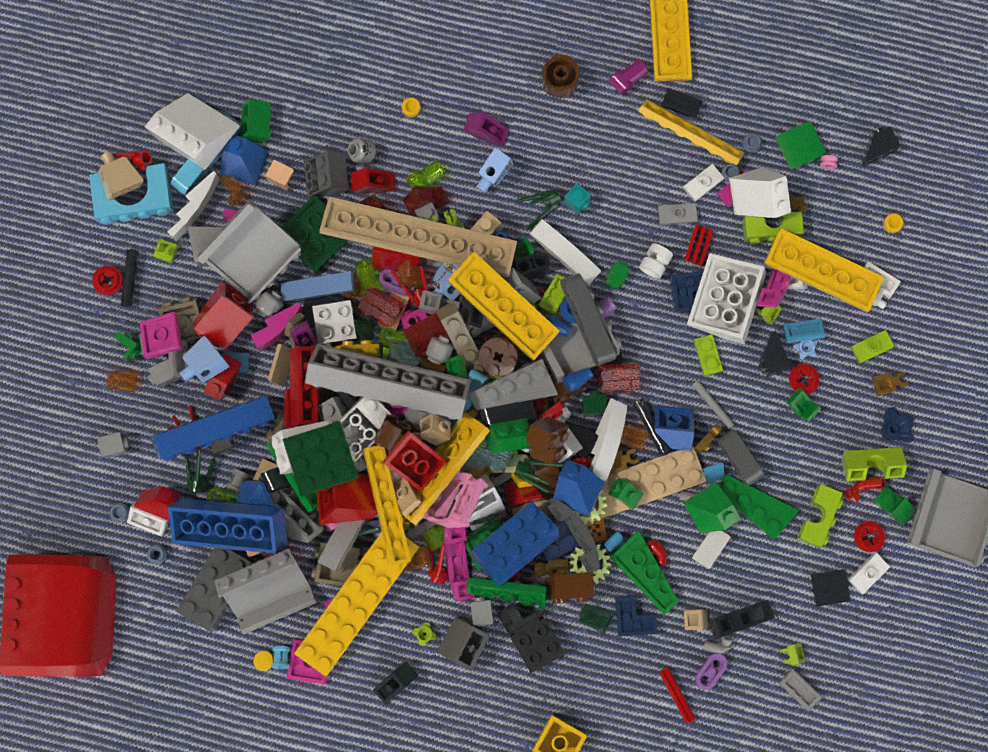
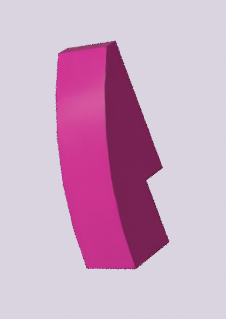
M300 303L265 319L268 327L251 335L260 352L273 345L285 335L284 331L288 321L298 312L302 313L303 311Z

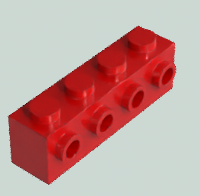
M297 346L290 350L291 427L318 423L317 387L305 383L308 363L315 347Z

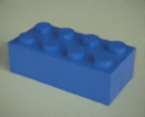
M531 501L472 550L474 560L500 587L559 538V530L543 511Z

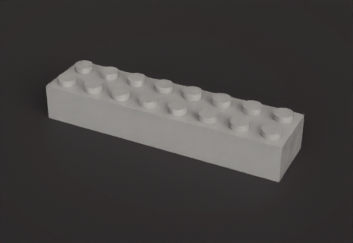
M317 344L308 363L305 383L311 384L314 387H324L336 392L341 391L353 396L370 398L373 401L379 400L391 405H400L412 410H421L433 415L438 414L450 419L461 420L471 380Z

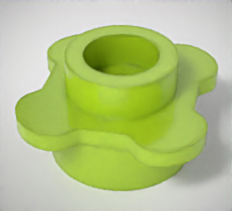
M427 622L422 627L413 630V635L417 636L418 643L421 646H425L426 642L436 638V633L432 632L431 625Z

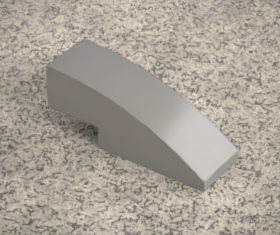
M365 520L339 523L323 550L318 563L338 571L347 553L350 552Z

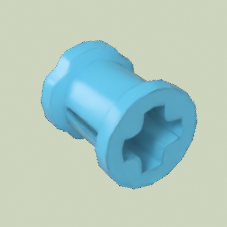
M273 647L274 663L272 668L288 669L290 667L288 664L290 647Z

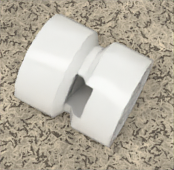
M652 243L647 251L648 257L643 258L639 268L647 275L660 279L665 271L664 265L669 264L673 254L665 247Z

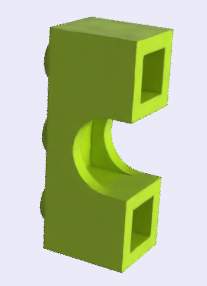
M790 212L780 216V227L778 228L767 226L764 217L745 215L742 220L744 242L759 244L761 241H769V243H773L780 228L802 237L804 234L802 212Z
M902 447L844 451L841 462L846 481L866 480L868 468L871 467L880 469L885 479L904 478L907 468Z
M822 484L816 487L810 504L817 506L821 510V520L818 523L808 520L803 521L797 540L816 548H821L823 545L826 546L830 537L827 534L829 528L833 527L836 522L835 512L841 508L843 503L841 498L842 492Z

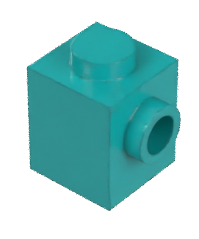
M576 183L564 197V204L576 214H579L590 205L591 194Z

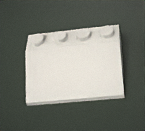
M189 93L157 111L145 125V128L156 139L206 170L240 127L239 124Z
M709 253L687 325L726 340L745 344L766 277L765 267Z

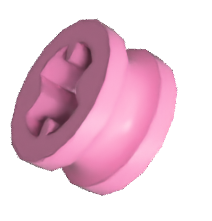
M821 156V161H823L820 163L821 168L829 170L837 168L835 162L838 161V158L836 156Z

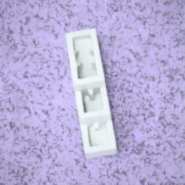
M215 171L211 172L186 195L190 202L177 213L181 220L167 231L175 241L188 230V226L191 227L212 197L219 181Z
M540 220L529 233L571 272L575 274L580 273L587 285H590L601 272L591 260L544 220Z
M612 398L595 433L599 437L591 452L595 456L589 468L590 471L604 481L608 478L617 454L627 411V405Z

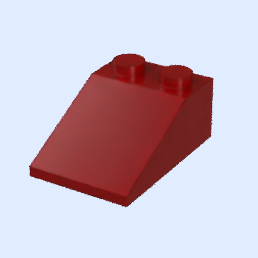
M408 431L382 463L422 492L447 461L431 446Z

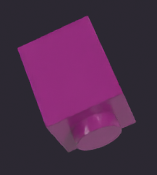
M469 113L464 127V131L473 137L499 146H504L509 131L507 127L486 113Z
M307 320L289 328L290 334L297 346L316 347L318 344Z

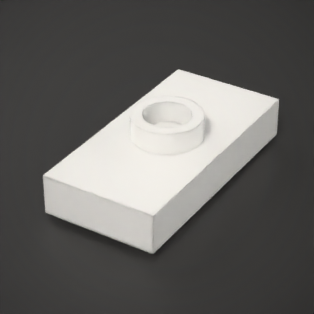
M712 164L687 183L683 189L696 202L723 181L724 177Z
M874 553L848 581L860 594H864L890 566L878 553Z

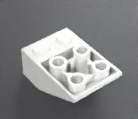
M361 397L339 420L341 421L354 462L364 454L363 449L369 448L374 444L375 437L386 415H392L379 401H373L366 397Z
M487 474L481 476L480 478L488 484V487L483 489L468 523L492 514H498L501 519L507 516L504 505ZM462 488L458 489L455 500H457ZM484 523L472 525L470 528L474 531L484 526Z

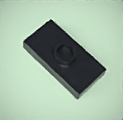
M668 88L661 107L695 120L703 101Z

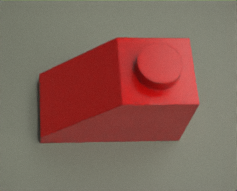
M367 167L351 173L353 192L374 194L396 191L394 173Z
M227 354L223 356V359L229 365V368L209 379L203 392L218 401L229 396L242 365V362Z
M510 479V483L504 485L509 508L542 499L540 492L535 486L518 488L513 479Z
M163 486L148 489L142 492L134 507L169 520L168 506L179 500L180 493Z

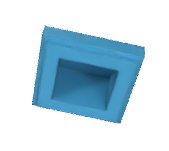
M721 462L702 469L707 481L706 483L724 478V466Z
M616 532L603 544V547L612 556L625 544V541L621 534Z

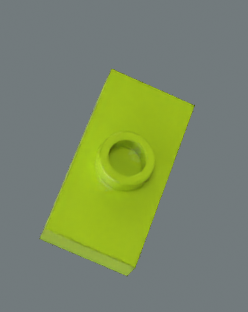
M556 274L537 305L540 309L554 316L560 308L562 301L566 298L560 284V280L565 277Z
M884 330L851 346V349L857 361L861 364L895 346L887 331Z

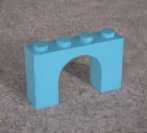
M163 163L146 166L148 190L145 197L134 205L120 204L116 201V198L108 201L99 173L89 175L94 218L99 223L107 225L116 220L126 222L130 221L131 218L146 219L150 215L165 216L168 215V212H174L169 172L166 165Z

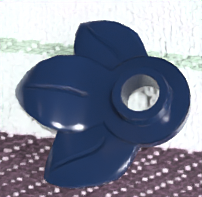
M895 407L889 408L883 416L885 424L881 428L882 437L889 441L898 440L901 443H908L913 440L914 437L909 430L914 424V418L909 414L899 415Z

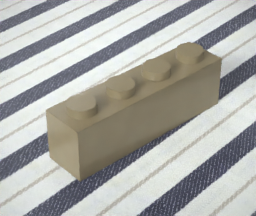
M452 302L438 309L439 318L458 355H463L467 372L469 373L475 369L483 375L488 374L481 366L479 350L455 303Z

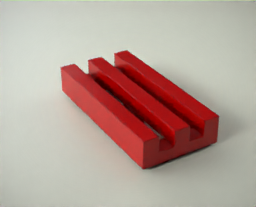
M699 225L694 226L684 258L685 262L702 267L713 233L712 229L701 228ZM698 231L701 233L693 255V259L689 258ZM704 233L708 234L700 261H697Z

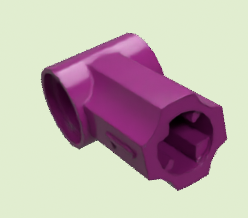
M638 59L623 71L619 70L609 79V82L620 95H623L632 88L635 82L645 76L648 70L645 64Z

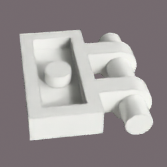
M867 262L864 268L884 277L872 304L875 307L877 305L884 309L887 303L881 299L882 296L891 298L901 281L872 263Z

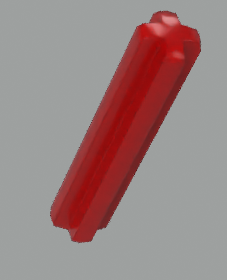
M662 669L659 674L685 723L693 722L695 716L670 669Z

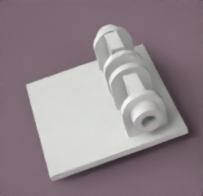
M351 300L312 306L318 344L356 339Z

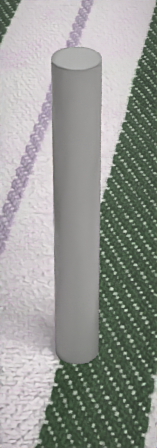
M698 380L692 384L728 429L735 425Z

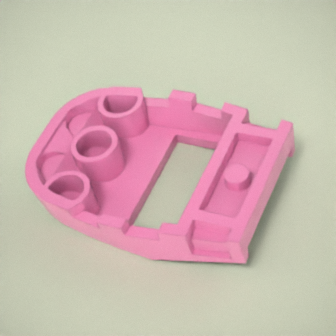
M459 470L424 514L423 518L447 528L469 527V518L483 489L487 488L488 484L481 478L477 480L471 474H465ZM460 485H463L448 518H445Z

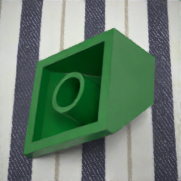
M716 481L683 502L700 533L726 530L741 520L734 505Z

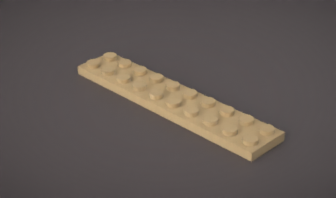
M333 197L328 199L320 227L321 234L456 266H461L471 253L475 252L503 277H509L517 243L515 240Z
M692 446L691 451L679 450L608 475L606 481L602 480L604 486L602 488L603 492L600 494L601 497L607 498L603 501L604 504H607V507L602 508L605 515L599 514L600 519L630 509L618 499L608 494L612 484L618 478L629 482L644 493L636 507L706 483L707 481L694 446ZM545 498L534 501L547 517L553 515L548 508V505L553 503V498L547 501ZM598 499L594 505L596 511H598L599 508ZM528 504L511 509L513 516ZM579 514L582 517H591L590 515Z

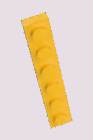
M647 99L638 111L645 118L655 120L660 126L675 131L678 136L686 137L693 144L706 148L711 154L724 158L730 164L738 165L744 154L743 151Z
M381 446L365 448L363 453L390 566L410 562L411 558L389 467L382 463L386 458L385 449Z

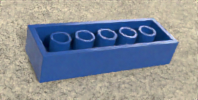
M265 396L150 437L158 458L169 461L177 458V453L188 454L196 451L195 447L211 446L215 444L214 440L216 439L224 441L233 438V433H247L252 431V426L263 427L271 424L270 420L275 418L268 398Z
M182 498L168 506L173 544L277 554L288 545L283 507Z

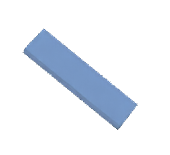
M351 271L281 283V296L284 303L354 291V277Z

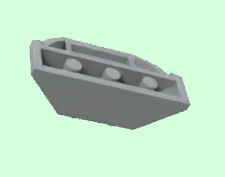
M292 487L269 493L275 507L284 508L286 533L291 539L309 543L323 532V524H320L318 507L308 513Z

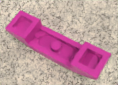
M773 268L766 289L762 288L757 305L776 308L787 291L791 276Z
M444 527L445 559L454 599L456 602L475 598L473 594L467 593L466 586L469 572L464 542L467 540L465 527Z

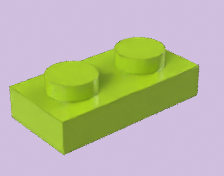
M713 334L694 339L693 342L703 376L722 372L723 369Z

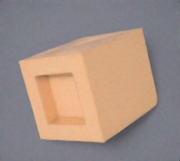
M274 160L265 177L268 182L287 191L289 188L287 183L294 170Z

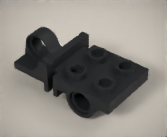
M511 603L504 610L497 613L531 674L565 654L546 619H543L544 616L540 609L522 619L514 603Z

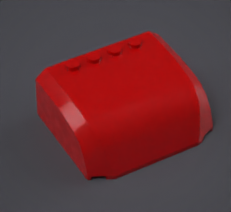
M8 555L5 568L0 646L1 676L89 677L103 675L104 669L113 657L117 576L110 565L108 557Z

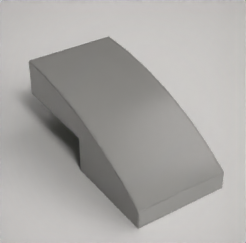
M423 290L419 309L439 317L438 309L452 302L459 309L460 302L441 298L442 294Z

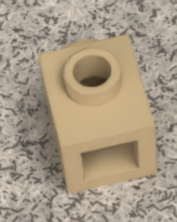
M430 414L420 420V438L435 446L449 440L451 422L438 415Z

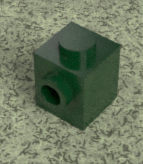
M601 391L590 392V395H583V417L603 416L610 399H606V394H601Z

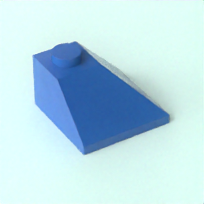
M233 135L223 149L220 175L256 186L268 151L248 139Z
M655 405V432L672 449L691 451L694 437L693 409Z
M566 460L559 475L552 502L560 501L573 511L589 516L604 486V482L586 466Z
M248 480L241 482L236 503L275 507L263 482Z

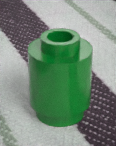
M622 261L613 262L605 278V284L612 289L619 290L630 272L628 264Z

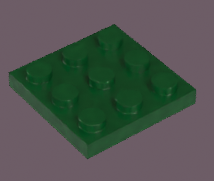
M313 195L282 228L301 244L302 253L298 258L316 274L349 240L320 233L326 205Z
M341 421L282 439L300 497L359 479Z

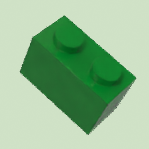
M248 99L242 104V138L261 144L270 138V119L272 117L270 103Z
M527 418L490 424V431L485 439L491 454L528 448L529 444L526 443L530 425Z

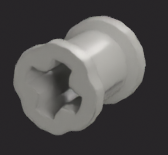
M234 468V474L226 486L239 492L241 482L249 478V475Z

